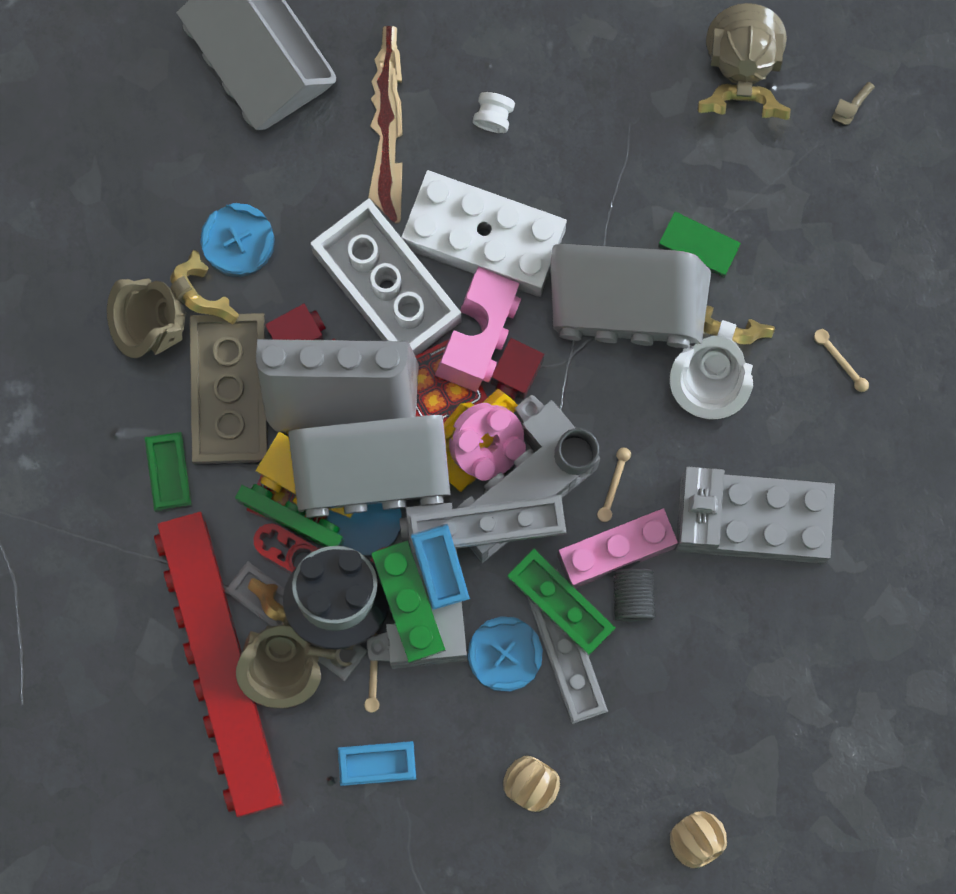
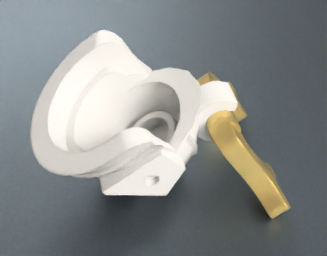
M707 306L703 331L714 336L702 339V344L689 345V348H683L682 353L675 359L671 368L670 387L679 405L687 412L704 419L726 418L738 412L748 401L753 389V376L751 375L753 365L745 363L743 352L736 343L752 344L759 338H772L775 330L774 326L760 324L755 320L749 319L745 329L738 328L736 324L723 320L719 322L712 319L711 315L714 308Z

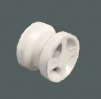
M492 92L480 93L478 100L480 110L474 114L473 124L487 131L506 133L509 127L507 117L509 113L513 112L515 102L501 94Z

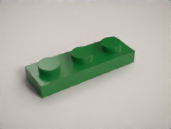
M253 484L251 489L241 485L235 496L239 504L322 547L342 546L345 542L343 536L338 534L340 528L335 524L320 518L318 523L306 518V511L299 512L296 504L287 501L285 506L271 500L274 494L257 484Z
M408 540L371 553L409 664L446 651Z
M535 549L507 575L588 656L615 630V627Z

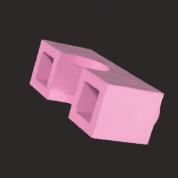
M478 266L460 311L473 317L479 323L482 333L468 336L453 330L435 376L474 392H477L482 381L489 383L497 362L491 360L495 349L502 350L509 332L508 329L503 328L507 317L514 318L521 298L515 296L520 283Z
M663 508L558 550L557 557L567 581L574 588H578L603 578L608 573L637 561L643 562L676 548L678 541Z

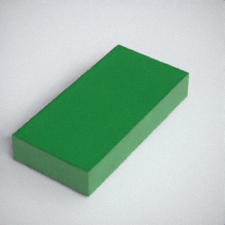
M675 211L658 247L665 250L684 251L695 254L712 273L725 278L741 243Z
M182 432L144 437L154 511L161 512L193 507Z

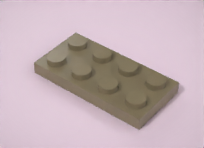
M264 313L239 314L234 324L215 315H190L193 464L261 462L268 451L267 420L256 364L257 339H266Z

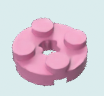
M479 403L464 411L456 420L453 426L456 428L453 440L450 439L449 450L454 462L467 474L481 481H487L501 472L502 474L514 465V461L526 452L524 430L517 416L501 405H491L489 403ZM488 433L491 437L494 436V440L489 447L480 449L479 443L484 442L481 438Z

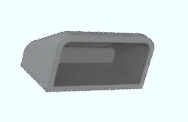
M189 0L176 12L183 22L184 31L196 41L203 52L202 56L205 62L215 69L223 81L222 86L224 90L236 100L242 109L243 118L255 130L269 128L324 93L336 82V75L285 0Z
M575 244L553 245L551 254L553 329L560 334V338L573 341L582 340V336H595V340L604 343H617L618 338L631 339V343L643 346H651L653 341H667L668 346L675 348H689L690 343L702 344L711 270L698 256L684 251Z
M257 339L256 364L265 416L269 425L276 432L288 434V431L303 428L416 417L419 363L408 341Z
M443 415L416 416L288 431L297 507L299 512L306 511V518L329 516V509L344 507L345 514L367 512V505L382 503L383 510L405 508V501L420 499L421 506L443 504V497L451 495Z

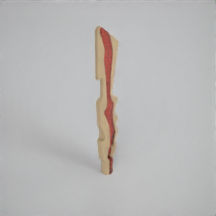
M384 26L382 28L381 50L374 59L378 71L371 81L375 91L371 101L377 111L370 127L380 136L368 198L392 222L397 224L401 221L403 163H395L396 139L403 135L402 108L397 87L398 82L402 83L400 52L397 49V28L394 26Z

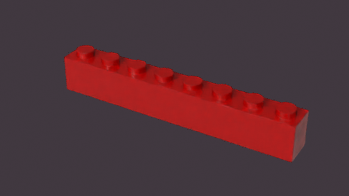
M200 511L158 523L160 534L154 535V541L159 556L166 555L170 570L163 571L168 591L169 593L176 591L179 606L173 607L174 615L179 629L186 628L189 642L183 643L188 664H195L199 678L193 680L198 701L205 700L209 715L203 716L208 738L215 737L219 752L213 753V758L218 775L225 774L229 788L223 790L227 809L229 812L235 811L236 816L242 818L283 806L282 796L256 702L243 693L236 679V667L242 651L205 516Z

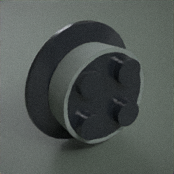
M344 546L323 547L307 555L290 575L283 594L285 616L294 632L306 642L325 649H346L365 642L381 628L389 611V604L375 564L360 552Z

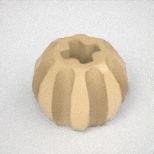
M523 756L515 760L507 769L503 779V790L507 797L532 812H540L548 808L556 799L560 789V777L557 772L532 756Z
M700 811L685 817L673 827L670 833V845L675 857L682 864L690 868H700L712 862L724 852L727 846V834L723 824L713 814Z

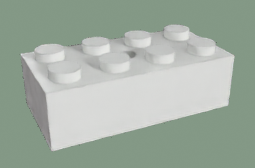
M427 170L401 238L414 253L475 274L479 266L520 283L518 290L541 297L551 270L552 247L561 243L567 220ZM488 229L491 232L487 236H482L477 231Z
M370 198L310 243L314 256L382 341H408L416 356L462 322L461 311ZM386 280L394 284L387 289L380 287V284Z

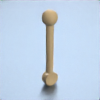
M824 329L817 330L814 335V341L826 347L855 382L854 386L857 391H867L869 382L865 378L859 377L828 340L829 333Z
M623 447L617 451L618 462L604 506L597 513V517L601 522H608L612 518V511L610 509L625 462L631 458V452L628 448Z
M370 661L369 698L364 704L368 712H376L380 706L379 701L376 699L378 661Z

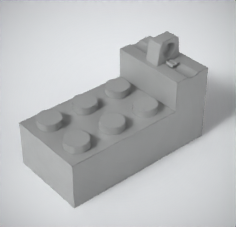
M530 395L515 408V412L522 422L524 440L531 449L524 452L514 461L515 467L507 476H504L501 472L493 477L484 486L486 490L480 498L475 500L471 496L457 508L561 495V498H563L597 470L600 457L598 455L594 465L586 473L570 475L562 471L554 458L555 447L561 436L575 427L553 400L543 405L536 397ZM573 437L561 444V453L567 463L573 466H583L591 461L592 451L590 445L585 440ZM508 542L469 548L483 563Z
M686 467L680 482L676 538L678 544L676 552L825 564L831 558L835 483L725 475L724 469Z
M452 503L406 507L407 517L400 518L402 542L408 540L431 609V602L417 555L413 554L408 515L452 509ZM462 601L432 609L446 651L409 664L396 624L394 623L386 624L387 632L374 635L367 640L369 660L390 662L392 669L467 662Z

